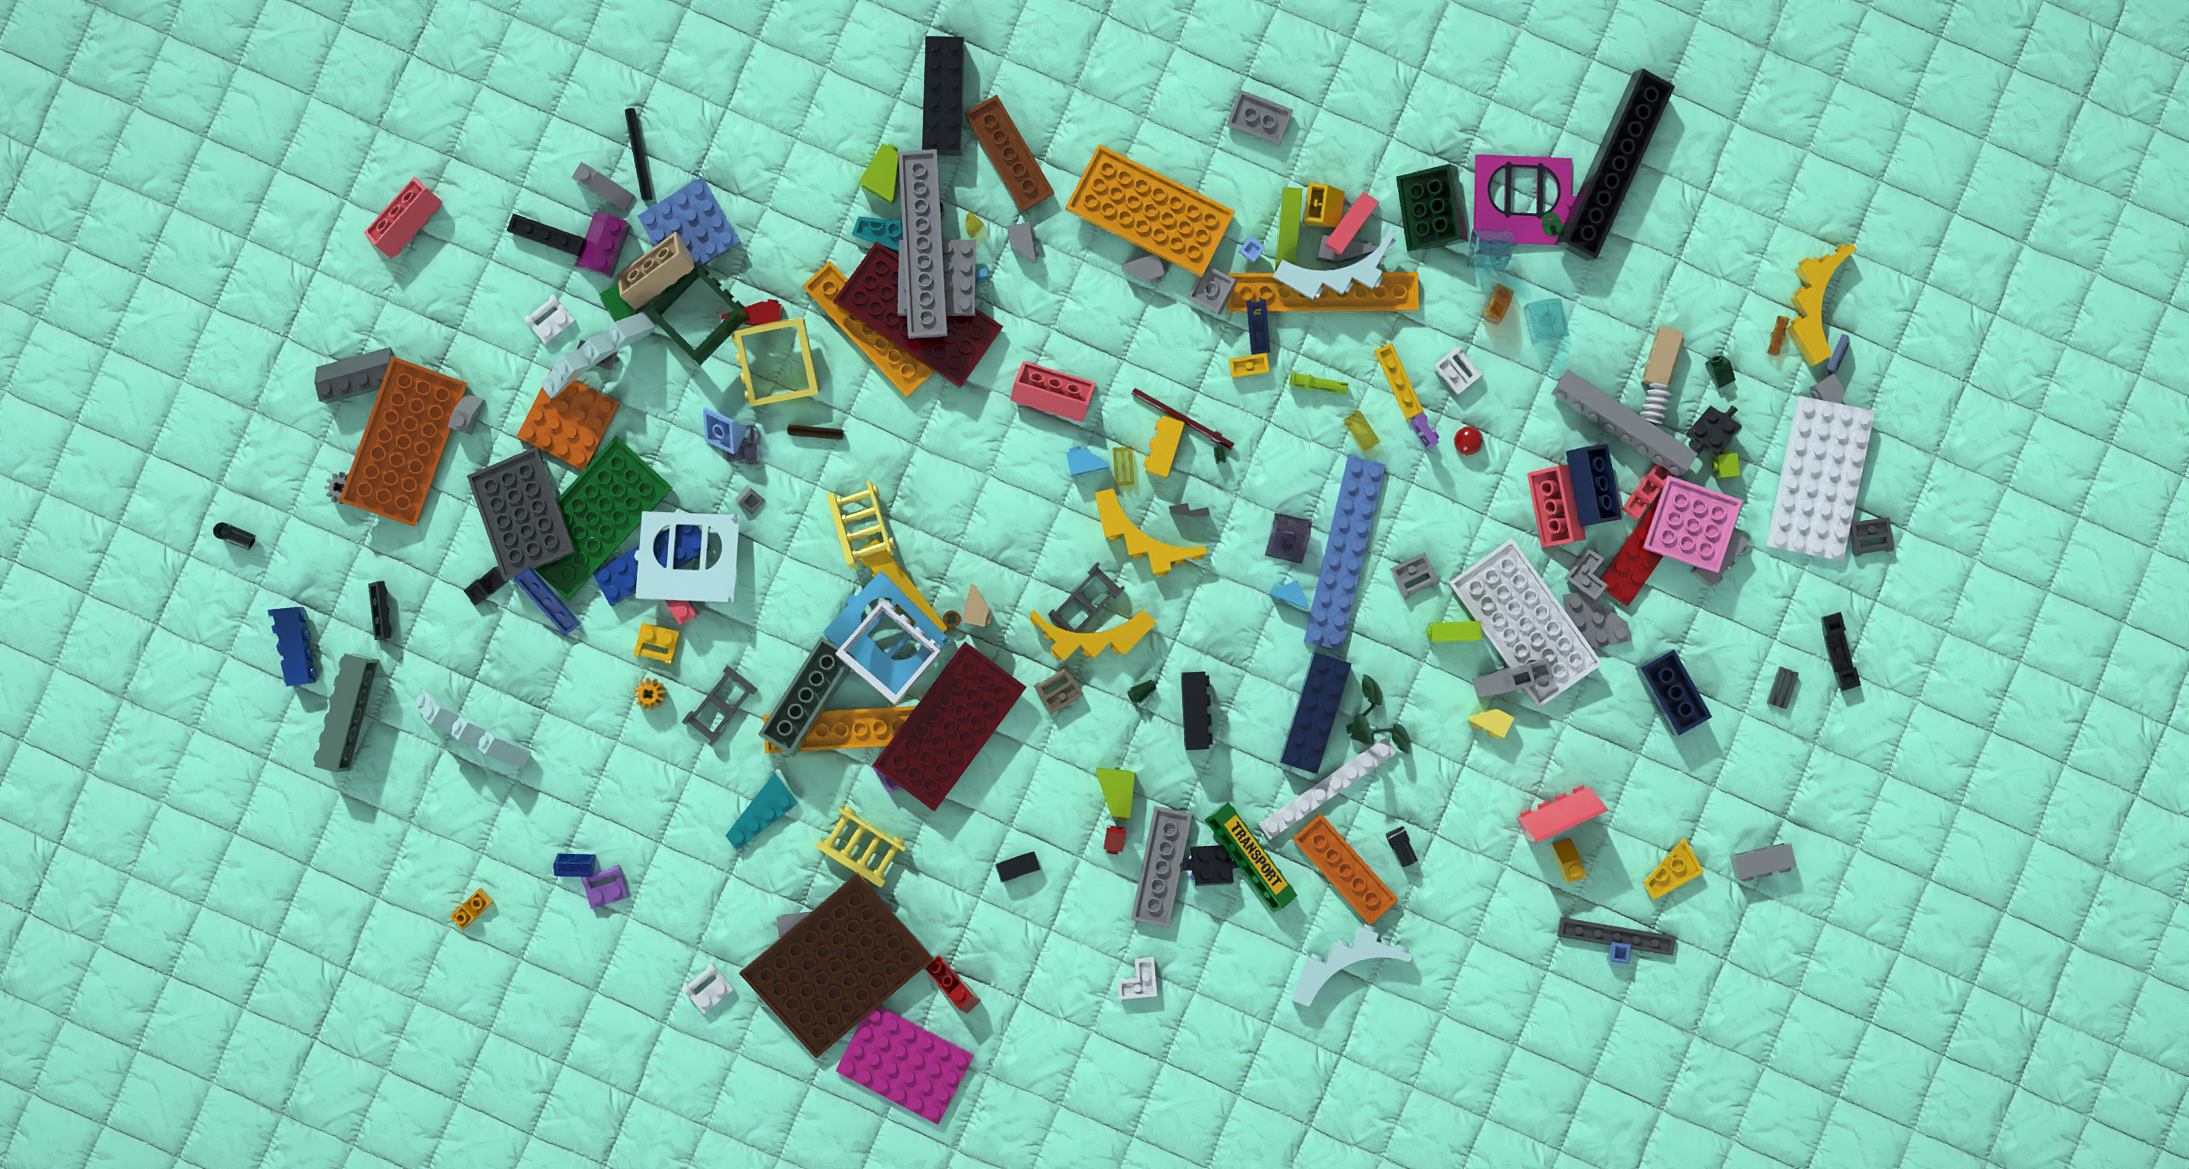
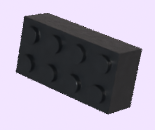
M1205 671L1181 672L1185 750L1209 749V745H1213L1212 733H1208V726L1212 725L1211 714L1207 712V706H1211L1210 694L1206 692V687H1210V679Z

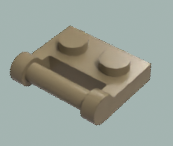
M1066 665L1061 668V671L1045 681L1033 685L1051 715L1084 695ZM1067 677V683L1048 695L1044 693L1043 690L1062 678Z

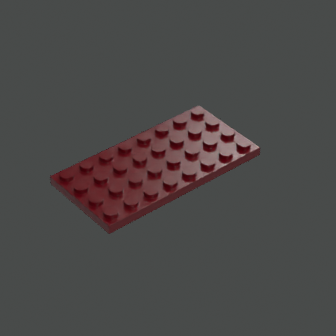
M876 241L833 300V304L961 389L1001 332L1003 326L975 308V316H946L948 336L909 339L907 316H898L899 256Z
M965 641L872 766L935 812L1027 687Z

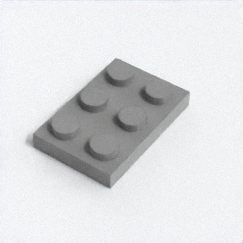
M1240 89L1226 126L1279 147L1293 109Z

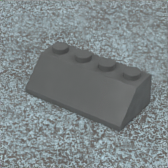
M391 347L316 367L314 384L319 401L329 404L379 390L391 356H393Z

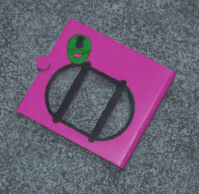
M1475 155L1473 242L1477 244L1488 242L1556 245L1558 236L1576 199L1574 195H1571L1572 158ZM1512 168L1537 170L1536 213L1511 212ZM1501 169H1505L1504 211L1495 205L1490 192L1492 179ZM1544 170L1552 176L1557 187L1555 203L1545 213L1543 212Z

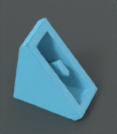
M1298 580L1270 592L1271 596L1305 609L1308 607Z

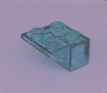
M1472 229L1467 267L1505 270L1513 251L1514 236L1510 231Z

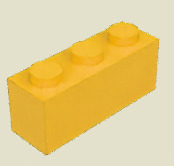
M1162 416L1161 420L1157 419L1154 430L1158 432L1156 438L1152 437L1149 448L1152 451L1150 456L1146 455L1143 464V467H1146L1145 472L1167 479L1185 422Z

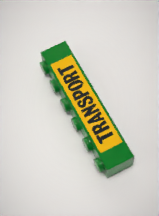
M1229 802L1216 809L1204 819L1273 913L1283 909L1298 896Z

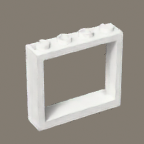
M881 601L835 654L896 706L941 654V651L939 650L940 646L933 639L929 641L924 637L925 633L919 627L914 629L909 624L911 621L903 614L899 616L895 613L896 608L888 602L885 604ZM882 612L932 653L896 695L847 654Z

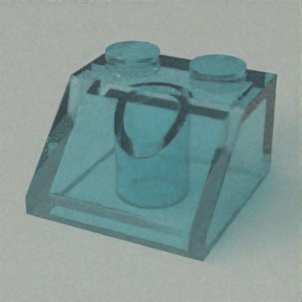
M1561 298L1528 303L1523 307L1532 344L1570 335Z

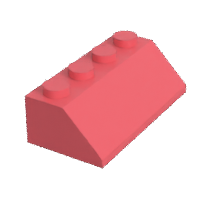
M414 176L364 231V234L377 248L392 259L402 251V247L408 241L414 238L417 230L427 223L428 218L440 209L443 202Z
M1023 361L1014 382L1010 401L1070 418L1074 421L1084 422L1096 383Z
M1560 465L1527 473L1541 548L1586 540L1584 526L1580 527L1569 465Z

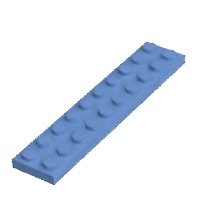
M1347 456L1303 642L1342 650L1385 464Z

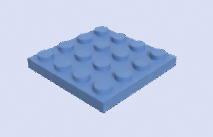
M702 176L638 215L654 246H657L670 235L677 232L691 253L694 264L699 268L741 243Z

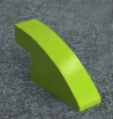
M1283 187L1275 270H1277L1282 259L1295 265L1303 188Z

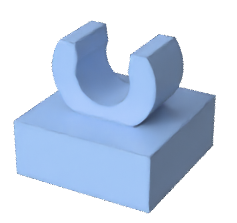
M1249 236L1240 248L1239 253L1254 263L1265 249V246L1252 236Z

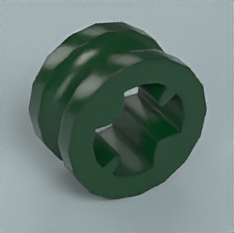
M1221 446L1220 449L1214 447L1216 464H1219V462L1226 463L1224 447Z

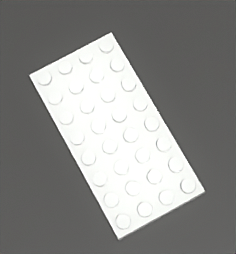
M1797 396L1766 542L1767 547L1837 561L1844 560L1873 424L1874 410Z
M1513 538L1449 582L1474 619L1481 621L1482 630L1510 669L1541 659H1549L1554 677L1525 688L1538 708L1603 664Z

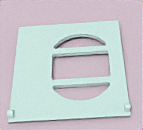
M642 511L640 546L634 555L638 561L635 598L733 603L740 515L735 513L724 515ZM669 525L667 567L664 568L655 557L654 542L659 532ZM677 525L702 526L699 570L673 569ZM712 527L721 538L722 552L716 564L706 570L709 528Z

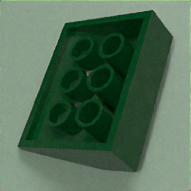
M1446 164L1396 177L1408 252L1469 242L1457 166Z

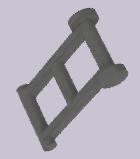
M1099 562L1087 572L1090 576L1057 611L1052 609L1048 615L1064 630L1078 633L1111 597L1116 599L1125 589L1124 586L1119 588L1098 568ZM1095 575L1111 590V593L1097 607L1080 593ZM1073 598L1078 600L1091 613L1076 629L1059 615Z
M728 665L723 670L725 675L695 712L690 711L682 721L684 725L687 723L691 724L710 739L709 744L711 746L719 740L722 735L720 730L750 693L754 695L758 688ZM729 676L746 689L733 708L715 695ZM709 701L727 713L714 732L696 719Z

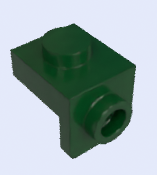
M1714 356L1705 362V366L1711 370L1716 387L1721 388L1736 380L1731 362L1724 356Z

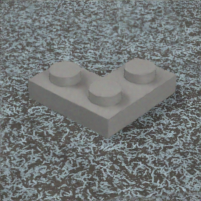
M1589 548L1567 574L1565 580L1597 602L1608 588L1605 582L1594 575L1605 562V559Z

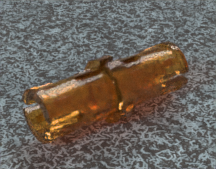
M1777 316L1774 330L1770 334L1771 340L1767 354L1779 356L1783 340L1786 339L1785 333L1789 318Z

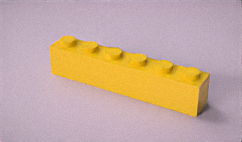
M876 538L864 548L879 544L881 542L878 538ZM887 549L859 558L865 567L869 565L873 570L871 572L873 577L882 570L943 633L949 629L894 558L890 556ZM897 604L896 607L902 612L903 609ZM908 615L907 618L911 621L910 625L913 627L915 621Z

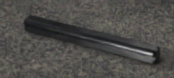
M634 108L625 109V116L641 198L643 201H649L653 197L636 110Z

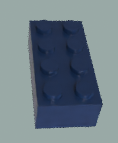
M1608 444L1566 451L1580 527L1621 520L1622 515Z
M1668 649L1635 668L1673 735L1679 736L1712 718L1711 713L1674 649Z

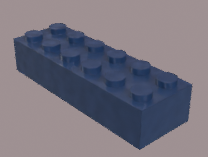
M1317 652L1312 653L1279 759L1280 763L1318 774L1352 663Z

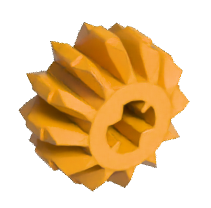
M646 678L645 683L643 681L638 682L641 688L634 687V690L639 693L633 695V698H639L636 704L641 705L643 703L642 709L644 710L648 706L650 710H654L655 705L661 707L662 705L659 700H666L661 694H665L667 691L660 690L664 684L660 683L657 685L658 679H653L651 682L650 678ZM647 690L654 692V694H651V695H653V698H652V697L647 698V696H646V694H648V693H646Z

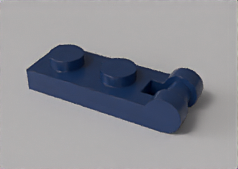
M1260 299L1257 302H1252V300L1246 301L1251 355L1270 353L1266 299ZM1260 309L1261 314L1254 315L1253 310Z

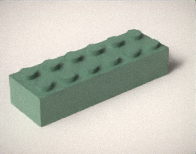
M822 636L819 638L758 735L762 739L793 758L796 756L851 669L836 656L835 653L840 647ZM847 652L848 655H850L854 660H856L852 654Z
M346 653L341 657L339 661V675L334 680L335 690L329 698V712L324 717V731L319 736L320 746L315 752L313 759L315 762L314 767L336 773L350 770L379 659L360 654Z

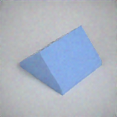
M705 407L703 409L705 441L732 454L737 453L748 428Z

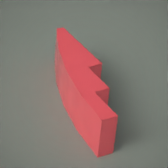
M1363 192L1328 238L1325 246L1341 256L1373 213L1379 201Z
M1654 463L1621 510L1637 521L1647 506L1652 503L1661 488L1664 487L1667 476H1672L1669 470Z

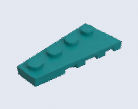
M858 216L852 236L874 244L877 241L886 248L899 252V240H903L902 222L899 220L891 221Z

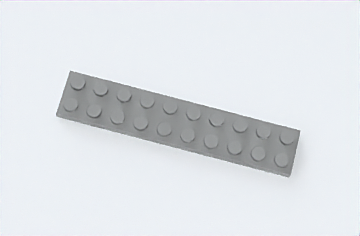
M937 149L899 152L908 338L948 336Z

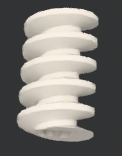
M1650 383L1649 387L1652 390L1647 391V395L1650 397L1644 399L1647 404L1642 406L1644 412H1641L1640 416L1653 425H1663L1658 419L1665 418L1661 411H1666L1668 408L1663 406V403L1670 402L1665 397L1672 396V393L1667 391L1670 387L1666 385Z

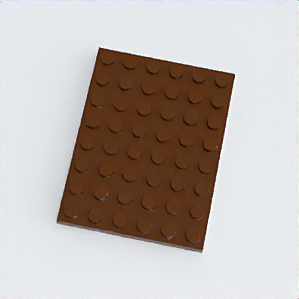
M857 872L743 968L739 974L815 1058H818L934 960V957Z

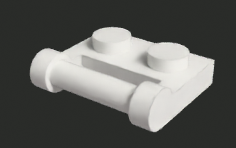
M554 294L549 297L550 300L534 313L524 317V320L545 345H548L576 322ZM553 306L558 308L539 325L535 323L537 319Z
M1460 345L1433 366L1456 395L1460 394L1483 375V372L1481 370L1478 371L1464 354L1463 348ZM1456 355L1473 376L1469 378L1452 357Z
M713 962L707 966L708 969L691 983H686L682 987L683 991L703 1014L735 989ZM712 974L717 978L700 993L696 994L694 991Z

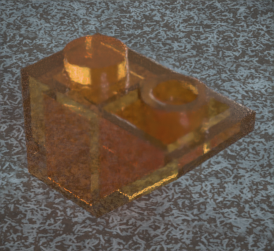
M1497 283L1480 317L1495 325L1501 323L1511 303L1514 290Z

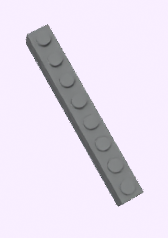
M1569 369L1563 374L1551 392L1557 400L1568 404L1574 411L1580 412L1591 422L1597 423L1606 432L1614 434L1623 443L1631 445L1640 454L1651 458L1654 463L1663 466L1675 476L1681 478L1688 471L1698 454Z

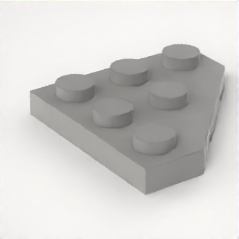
M1582 591L1562 595L1565 612L1591 648L1631 641L1628 622L1598 601L1596 602Z

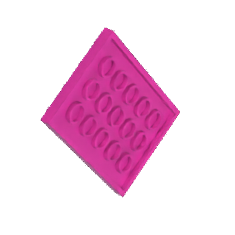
M879 1005L861 1020L836 1072L938 1125L974 1054Z

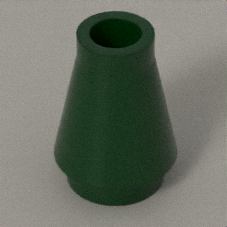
M1150 679L1130 687L1127 694L1133 704L1136 705L1137 703L1141 704L1157 688Z

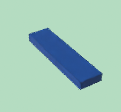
M530 566L515 576L514 580L565 636L581 624Z

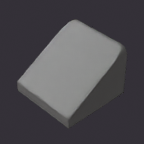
M748 485L735 498L739 504L752 514L765 500Z

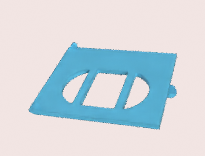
M882 570L857 596L851 595L848 597V606L823 631L835 645L841 647L861 625L863 611L866 606L874 599L890 598L892 599L890 604L894 607L898 604L915 621L913 628H921L925 633L924 637L929 641L933 639L940 646L939 650L950 641ZM882 612L848 653L852 654L861 666L896 695L932 653L921 644L920 649L914 656L904 660L893 659L892 656L910 639L911 635L907 632L886 653L869 636V633L886 616Z

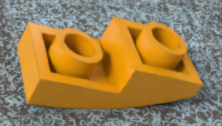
M479 888L452 913L450 918L463 931L494 901L482 888Z

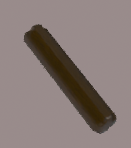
M788 425L787 434L791 436L837 440L844 438V430L800 425Z

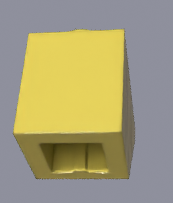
M1491 709L1467 718V721L1471 722V727L1479 731L1481 728L1487 730V735L1494 739H1498V737L1505 738L1514 720V717L1499 709Z

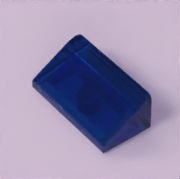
M558 853L553 864L554 875L561 877H592L596 855Z

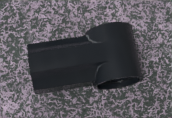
M220 522L213 528V534L218 539L225 540L246 550H250L254 545L256 535L232 524ZM226 526L228 534L223 536L221 531Z
M1403 826L1385 834L1402 867L1409 866L1418 861L1409 843V836Z

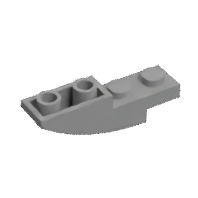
M1545 658L1512 669L1506 668L1473 678L1472 681L1477 697H1485L1527 688L1554 676L1549 659Z

